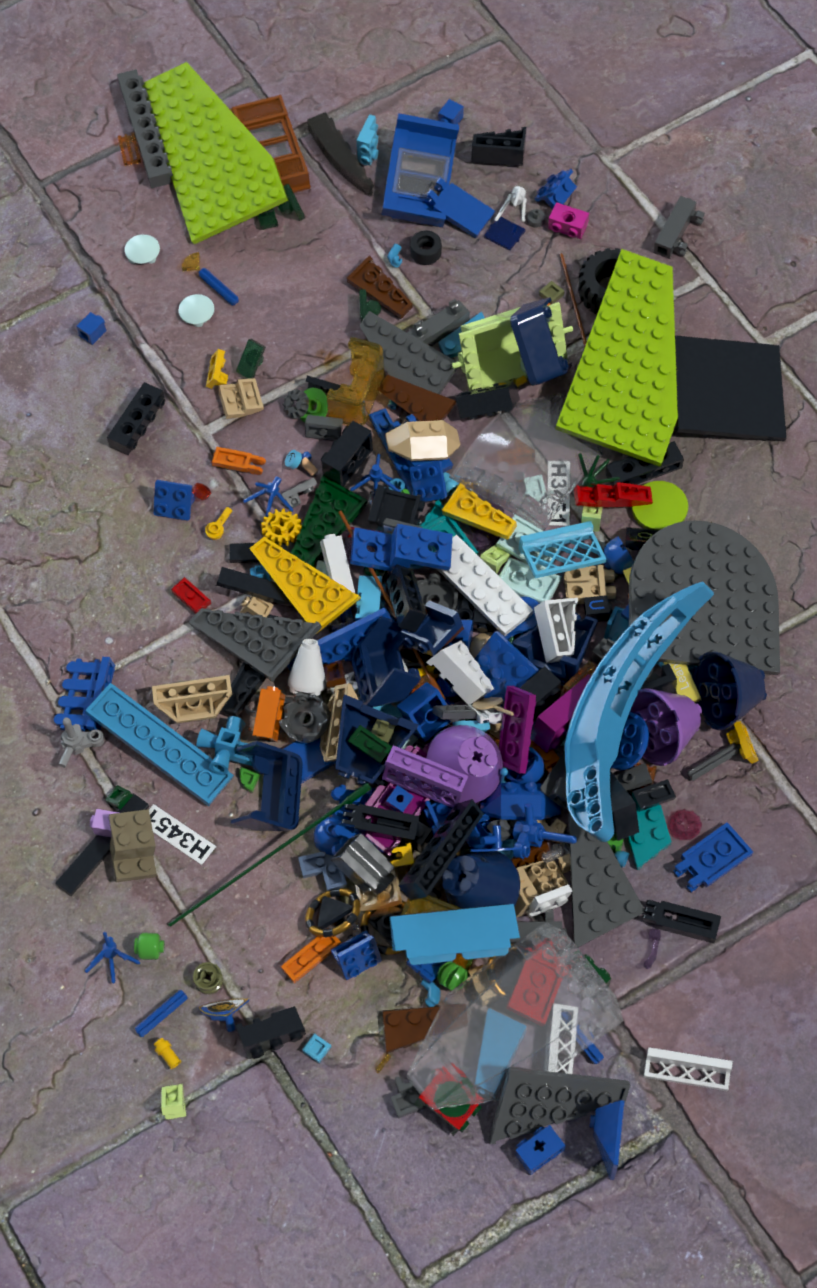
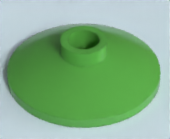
M318 388L306 389L304 392L309 399V408L300 419L305 422L307 415L326 417L329 409L327 395Z

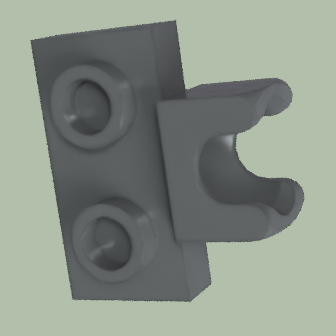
M415 1071L410 1072L411 1081L409 1083H403L400 1077L395 1078L399 1094L390 1098L398 1119L427 1108L425 1104L421 1109L414 1104L430 1084L428 1082L420 1085Z

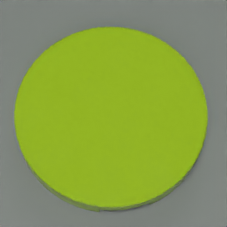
M652 481L643 485L651 487L653 503L650 505L632 506L633 516L639 525L645 529L661 530L669 525L685 521L688 513V500L678 486L666 481Z

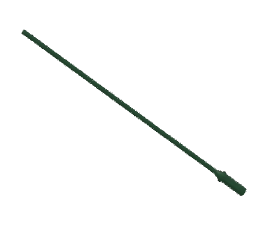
M366 783L349 796H346L341 804L172 920L168 925L171 927L338 811L345 804H352L372 788Z

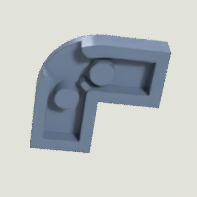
M319 852L298 857L303 879L323 874L327 891L336 888H347L344 873L331 861L333 856L326 854V852Z

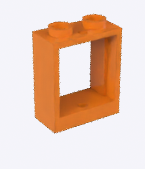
M267 686V689L261 688L253 736L258 739L278 742L279 721L282 719L286 697L279 688Z

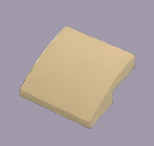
M255 378L238 379L236 384L219 385L218 392L226 419L254 414L264 409Z
M395 867L391 871L395 876L393 881L378 895H375L372 891L364 893L355 885L361 904L360 911L379 910L402 904L400 887L398 886V873Z

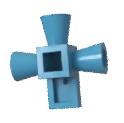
M228 717L226 728L221 727L218 736L203 728L199 732L196 747L215 748V757L209 765V768L214 773L220 775L227 774L230 760L252 766V756L237 751V747L248 744L240 742V733L245 728L246 723L239 717Z

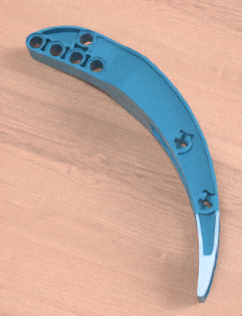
M704 582L693 584L667 597L640 615L625 630L601 660L583 690L575 708L565 740L567 805L574 821L601 842L609 841L614 834L610 797V768L617 758L627 717L639 690L661 655L694 614L714 595V592ZM670 614L673 615V616H671L667 621H665V622L660 626V624H661Z

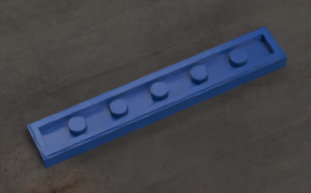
M386 408L369 414V419L400 479L405 483V489L411 495H414L409 464L395 452L388 451L385 434L389 432L390 428H393L391 426L393 421Z

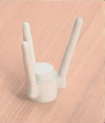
M514 187L512 193L508 194L507 200L494 219L495 221H498L510 201L514 207L522 204V222L525 221L527 199L525 198L526 190L523 187Z

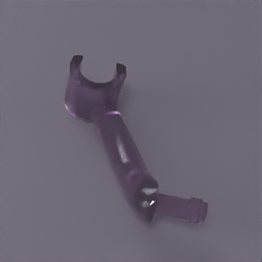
M650 929L649 939L653 940V946L650 956L644 962L646 969L651 968L657 958L658 945L661 938V931L659 929Z

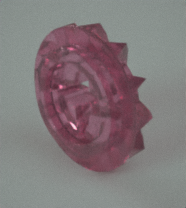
M683 809L676 811L671 816L669 827L675 837L681 840H691L698 836L701 831L702 823L700 817L694 811ZM684 818H686L688 823H691L688 825L687 831H685L684 825L680 824L683 823Z

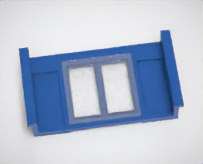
M398 113L381 215L443 227L446 213L432 211L433 205L427 203L425 199L427 197L426 194L430 190H433L439 196L441 192L434 189L439 178L445 180L447 185L450 186L456 139L460 125Z

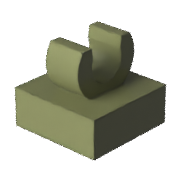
M377 719L371 733L389 744L395 731V725Z

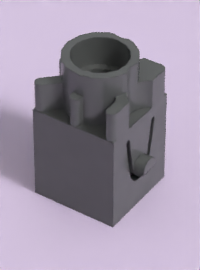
M362 834L351 836L331 859L364 893L372 891L375 895L380 894L395 877L391 873L394 866Z

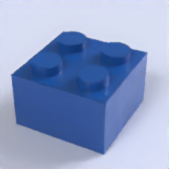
M428 682L397 705L404 719L419 724L413 734L424 742L451 722L448 719H441L432 713L433 706L447 704L439 690Z

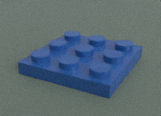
M499 631L493 633L474 659L479 663L481 670L494 687L484 697H499L503 699V702L505 701L507 686L520 688L539 670Z

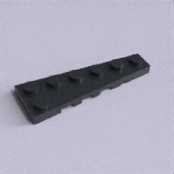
M269 614L267 618H275L278 616ZM243 662L231 684L232 695L220 712L238 717L266 677Z

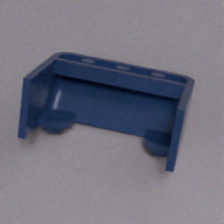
M551 297L523 304L510 318L521 358L532 386L564 375L572 367V363H568L562 356H558L548 322L550 317H552V312L547 305L552 301Z
M259 741L237 747L238 752L252 756L253 769L257 773L263 774L264 777L261 811H252L249 815L232 819L231 824L254 831H290L297 828L303 768L301 757L296 753Z

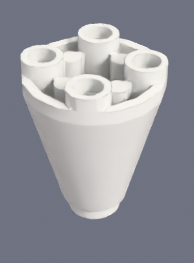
M305 639L299 647L288 677V686L292 693L304 692L318 696L326 688L324 667L317 640Z

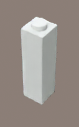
M335 534L324 536L325 539L320 542L328 577L355 593L342 536H336Z

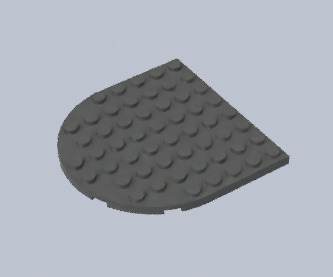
M707 521L678 522L659 530L650 537L639 550L630 572L629 626L654 605L693 584L704 582L714 592V595L687 622L674 641L661 655L658 662L698 666L701 655L716 651L762 669L765 674L778 675L780 673L778 590L773 573L758 549L734 530ZM670 614V615L660 624V626H661L665 621H667L671 616H673V615Z

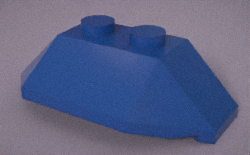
M514 782L500 783L490 796L481 801V811L484 814L501 820H525V804L533 805L534 820H543L554 815H561V806L554 803L540 791L541 783L533 782L526 784Z

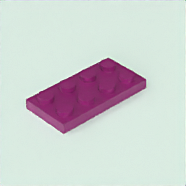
M507 686L504 709L513 712L514 715L510 716L503 713L499 750L504 767L517 773H526L536 695L515 686Z

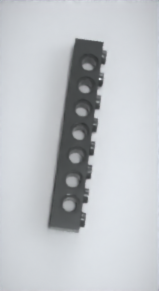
M137 69L117 74L119 86L150 187L152 189L171 184L170 177L173 176L171 166H167L166 163L169 162L167 154L162 152L164 144L162 140L158 139L160 132L158 126H154L156 119L154 114L150 113L152 111L151 103L146 101L148 94L146 88H142L144 85L142 75H138Z

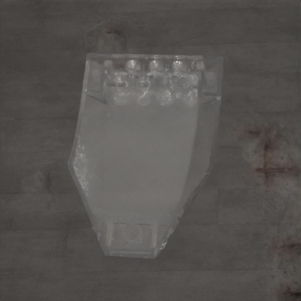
M547 922L512 945L511 948H508L507 955L495 957L445 996L406 1075L431 1110L441 1109L442 1107H457L464 1104L473 1105L487 1103L488 1101H499L509 1067L555 1072L623 1022L617 997L564 930Z

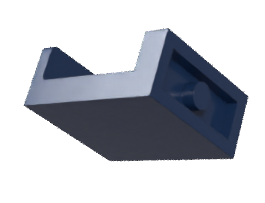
M429 600L424 605L428 614L416 633L402 629L400 634L403 638V643L408 648L412 647L419 650L422 654L426 653L434 657L463 624L457 611Z

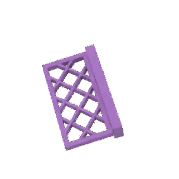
M393 745L385 762L382 779L453 808L461 799L468 775Z

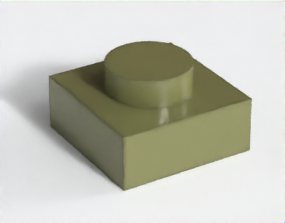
M550 281L539 291V296L543 299L551 297L552 301L550 304H554L564 296V290L553 281Z

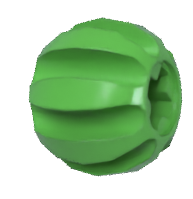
M448 961L439 968L437 978L441 985L457 992L467 984L468 972L460 965Z

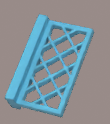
M591 521L520 536L518 549L521 554H524L534 578L606 563L607 560L593 532L594 526ZM591 539L592 544L590 546L581 541ZM572 543L575 547L572 550L564 545ZM578 546L588 550L585 555L576 551ZM554 547L558 550L556 553H552L546 549ZM537 551L540 554L538 557L530 555L529 552ZM560 551L570 554L568 559L558 555ZM590 552L598 554L600 558L594 559L588 555ZM543 554L552 558L550 563L541 559ZM576 556L582 559V561L576 563L571 558ZM556 559L565 564L563 566H556L553 563ZM540 564L547 568L537 571L536 565Z

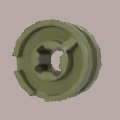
M204 962L196 967L193 979L196 988L201 993L214 994L221 989L223 976L217 965L211 962ZM210 975L211 981L206 980L205 977Z

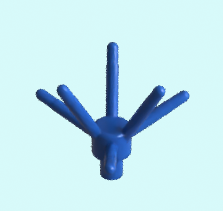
M377 454L376 463L372 466L369 474L363 476L361 482L350 488V491H354L371 480L374 482V496L380 481H383L394 491L401 492L389 482L393 478L383 474L382 469L379 468L380 454Z
M275 476L272 483L269 482L267 485L256 482V486L264 489L243 500V503H247L266 493L270 497L265 517H268V513L271 511L275 496L282 501L290 512H293V508L278 492L280 490L278 486L282 481L278 476Z
M103 932L105 943L102 946V951L90 962L85 972L88 973L102 958H109L111 981L115 984L113 957L118 955L122 959L136 964H140V961L119 951L113 937H108L107 933Z

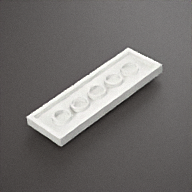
M455 535L452 538L451 568L449 571L437 570L505 637L533 614V609L459 536Z

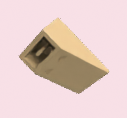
M553 857L517 868L520 876V893L514 907L516 917L527 914L526 910L530 909L529 906L536 896L569 885Z

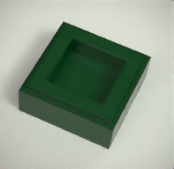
M117 785L105 800L108 804L121 810L133 794L129 790Z

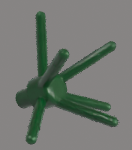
M578 454L584 473L583 482L579 486L593 487L597 484L618 481L620 479L619 477L597 480L595 477L610 460L607 459L593 473L600 458L597 455L589 473H587L582 454Z

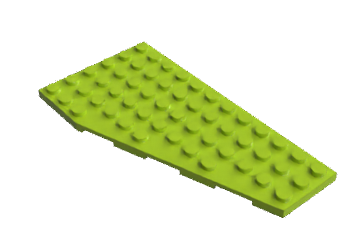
M188 62L144 82L143 88H146L148 94L146 99L151 103V114H154L156 119L155 127L158 126L159 140L163 141V153L167 154L169 161L167 165L171 166L173 174L171 178L191 241L194 245L288 201L273 157Z
M621 249L555 430L661 467L678 418L673 267Z

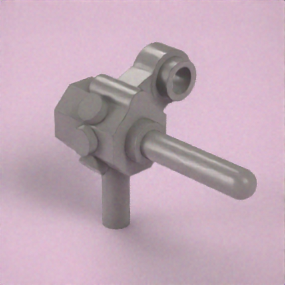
M64 718L65 731L60 739L63 740L61 741L63 749H66L58 765L65 768L72 754L78 755L84 752L85 748L101 746L104 743L103 733L100 730L82 732L79 724L72 725L69 718ZM94 735H99L96 739L92 738Z

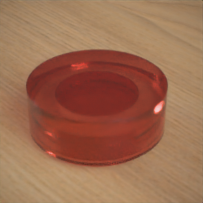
M196 483L192 488L193 494L201 500H207L211 495L210 489L202 483Z

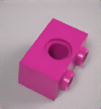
M556 202L549 216L548 229L566 234L572 238L581 239L589 222V213Z

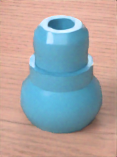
M444 472L447 495L451 496L459 486V482L454 480L449 473Z

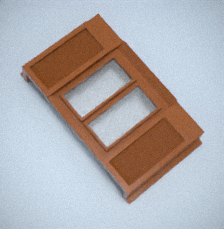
M277 95L230 108L232 113L275 160L286 195L311 189L309 172L282 96Z

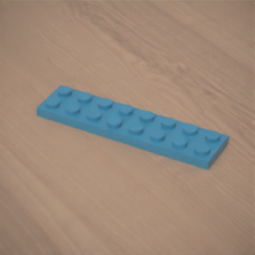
M112 683L85 710V714L207 806L215 800L233 779L234 775L229 771L224 775L214 773L209 768L213 760Z

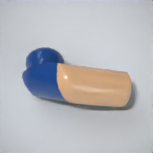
M305 451L301 454V465L312 477L318 472V469L310 462L312 455Z

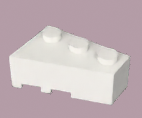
M578 598L544 600L534 607L546 663L560 662L564 655L568 657L574 655V622L577 617L575 607L578 603Z
M462 640L442 649L427 661L430 666L434 665L441 672L439 676L442 679L447 678L454 685L452 689L468 705L480 700L494 689L491 681L485 676L479 663L474 660L468 647Z

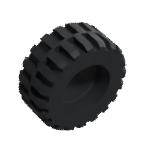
M607 248L602 252L599 250L595 252V255H590L581 266L578 283L579 297L584 302L583 305L587 309L591 308V312L594 314L598 313L607 289L602 287L598 281L612 276L621 252L619 248H615V250Z

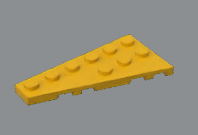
M263 537L249 548L304 620L310 623L317 621L321 624L322 628L319 631L361 599L356 593L348 590L345 586L332 580L266 537Z

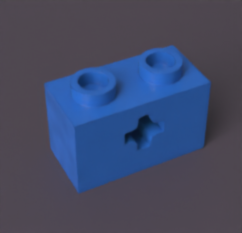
M550 1125L546 1128L544 1126L540 1127L533 1133L534 1137L530 1140L524 1139L516 1146L515 1155L530 1176L565 1151V1144ZM535 1146H543L542 1152L540 1150L535 1151Z

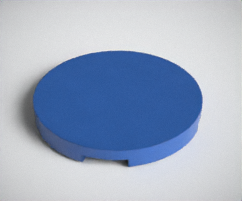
M629 712L618 755L611 766L612 769L626 770L631 768L642 758L647 748L649 739L647 724L641 716L633 712Z

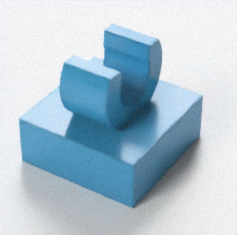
M263 565L250 568L252 576L271 581L270 574Z

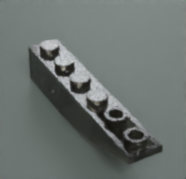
M324 112L307 119L309 133L331 165L356 188L369 197L373 196L372 188H374L372 179L366 176V171L363 166L359 165L356 154H352L349 143L343 140L341 131L336 129L333 118H329L327 113Z

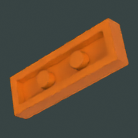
M317 936L285 962L281 969L295 984L331 954V949L339 946L341 941L336 936L326 938Z

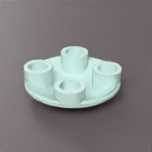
M150 235L134 236L125 246V254L132 264L154 263L160 251L158 241Z
M200 294L186 297L179 305L180 317L185 322L196 327H200L208 321L215 311L211 299Z

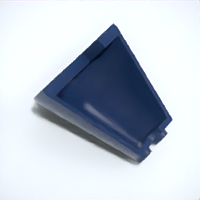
M575 612L577 617L574 622V655L571 657L564 655L560 662L546 663L538 626L515 639L512 645L539 669L538 672L545 666L561 681V686L567 685L578 674L597 627V619L588 616L581 619V616Z
M344 694L335 767L339 771L338 775L347 779L350 776L357 779V783L361 785L366 783L373 784L385 769L387 757L380 765L348 742L359 725L370 732L377 719L395 725V731L389 745L402 748L419 724L402 717L396 718L364 705L362 701Z

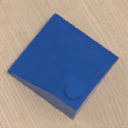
M622 1100L596 1108L595 1115H591L590 1128H594L593 1137L610 1180H615L619 1162L624 1101Z

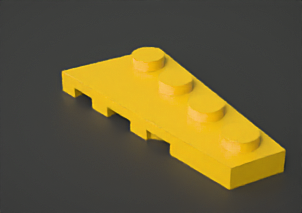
M462 483L459 484L442 509V514L506 540L510 538L517 527L515 520L499 509L493 508L489 502L480 499L473 491L467 490Z

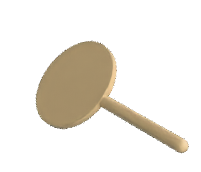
M499 697L480 699L472 704L474 709L493 708L510 716L514 715L513 712L499 707L503 702V699Z

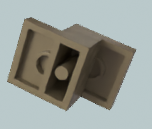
M149 809L109 814L108 819L111 830L110 851L116 882L156 877L157 873L153 857L156 845Z

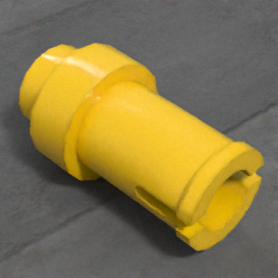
M161 1038L154 1043L156 1047L155 1052L158 1056H162L170 1069H174L182 1062L172 1050V1045L168 1040L165 1041L164 1038Z

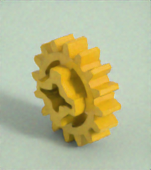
M282 508L281 512H278L275 509L274 514L269 512L268 517H263V522L261 523L262 536H265L274 543L277 542L279 546L282 543L288 546L289 541L295 543V537L297 538L302 529L301 519H298V514L292 515L290 510L285 512V509Z

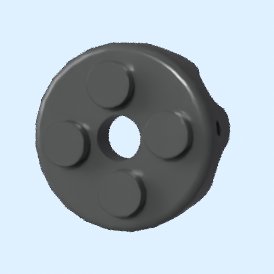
M430 574L428 578L417 581L424 605L431 598H437L439 600L437 604L456 611L458 592L449 581L442 580L437 574Z
M299 692L294 694L293 701L284 706L285 716L284 719L279 721L281 728L290 738L300 743H310L319 739L326 732L330 723V710L327 704L315 694L308 695ZM311 715V720L304 724L305 717Z

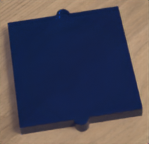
M500 216L498 221L490 225V229L486 232L484 238L511 251L514 245L520 241L526 229Z

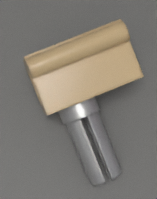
M562 842L561 846L566 855L558 857V865L562 873L571 871L570 846L568 843L564 844Z

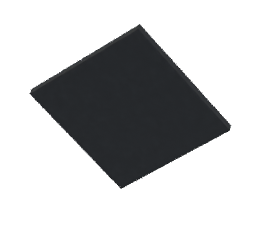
M675 335L677 432L774 441L786 440L779 345Z

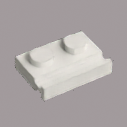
M493 708L474 709L477 712L476 720L480 724H483L484 720L491 724H498L502 721L503 712Z
M566 885L536 896L529 906L530 909L526 910L529 918L564 905L572 893L570 886Z

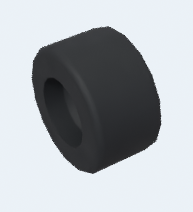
M428 230L416 233L410 241L412 259L421 265H431L437 262L442 254V243L438 234ZM423 246H430V247H432L431 249H428V250L421 249V247H423Z

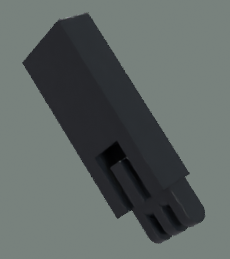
M345 804L344 809L352 811V813L343 812V817L350 820L342 819L341 824L354 827V832L368 833L373 836L414 844L419 816L362 804L359 806ZM364 815L377 817V824L371 823L372 818L366 819Z
M646 900V905L649 907L644 908V913L649 915H643V921L655 924L656 929L715 944L721 920L720 915L662 900L661 903ZM665 912L678 915V921L672 920L673 916L671 915L666 916Z

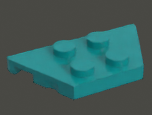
M439 500L436 501L434 508L428 513L424 523L420 526L424 529L453 534V537L455 535L459 536L479 556V552L454 519L442 514V509L444 508Z
M661 805L640 812L636 807L639 833L629 836L628 841L637 870H640L645 863L655 858L660 851L665 850L671 845V838Z

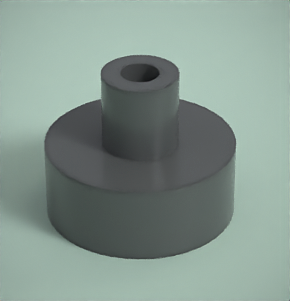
M539 209L531 210L528 213V224L536 228L541 227L545 223L544 212Z

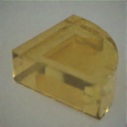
M199 252L190 254L184 259L182 271L200 270Z

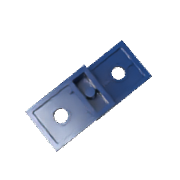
M397 524L392 534L355 527L352 536L350 564L390 572L393 571L396 564L410 568L411 564L449 571L451 568L453 534ZM372 546L376 552H369L366 547ZM428 546H434L437 552H431Z

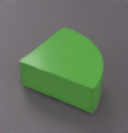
M241 767V783L247 791L253 793L260 774Z

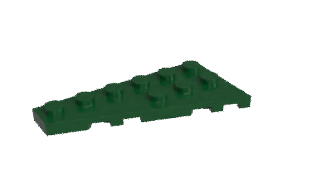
M322 475L320 485L316 489L314 500L307 511L302 529L296 538V544L291 554L313 567L323 555L320 542L325 539L324 536L329 534L340 536L346 529L338 512H343L350 525L368 505L367 500Z

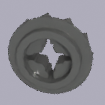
M294 389L293 391H288V395L284 397L285 401L282 404L285 409L283 412L290 418H301L309 408L308 396L302 390ZM294 400L298 401L296 403L297 407H292V405L294 404Z

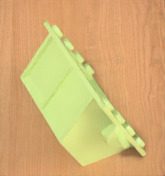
M557 302L548 305L552 312L548 325L558 356H562L568 362L564 334L572 332L573 327L563 328L560 303ZM519 308L461 326L462 333H459L462 352L458 353L459 361L452 363L453 369L461 367L462 371L466 373L468 391L480 387L482 389L493 387L495 383L508 384L510 379L515 378L516 380L523 375L528 378L527 374L520 367L521 354L510 322L511 316Z

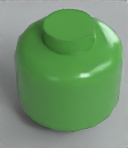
M141 933L138 938H135L134 952L142 960H157L160 957V953L165 951V941L161 940L158 933Z

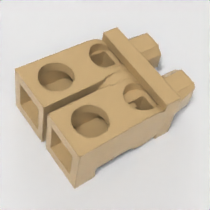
M597 565V567L589 566L564 572L566 599L578 598L577 604H584V597L607 595L608 600L615 599L616 587L605 586V583L614 582V570H604L603 565Z

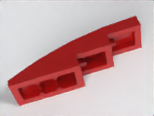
M616 482L614 486L597 484L592 488L576 485L573 489L575 504L578 506L632 507L653 503L650 486Z

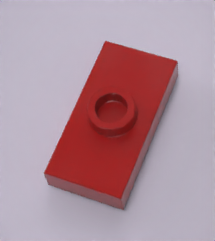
M185 577L171 589V592L195 614L201 608L206 609L211 604V600Z

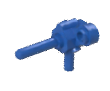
M525 804L526 821L518 820L513 829V839L517 841L514 847H521L520 850H513L515 858L524 859L528 857L530 846L540 848L544 839L570 844L577 842L575 836L546 831L541 823L534 820L532 804Z

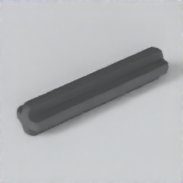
M732 743L687 771L688 777L694 781L737 755L739 748L735 743Z

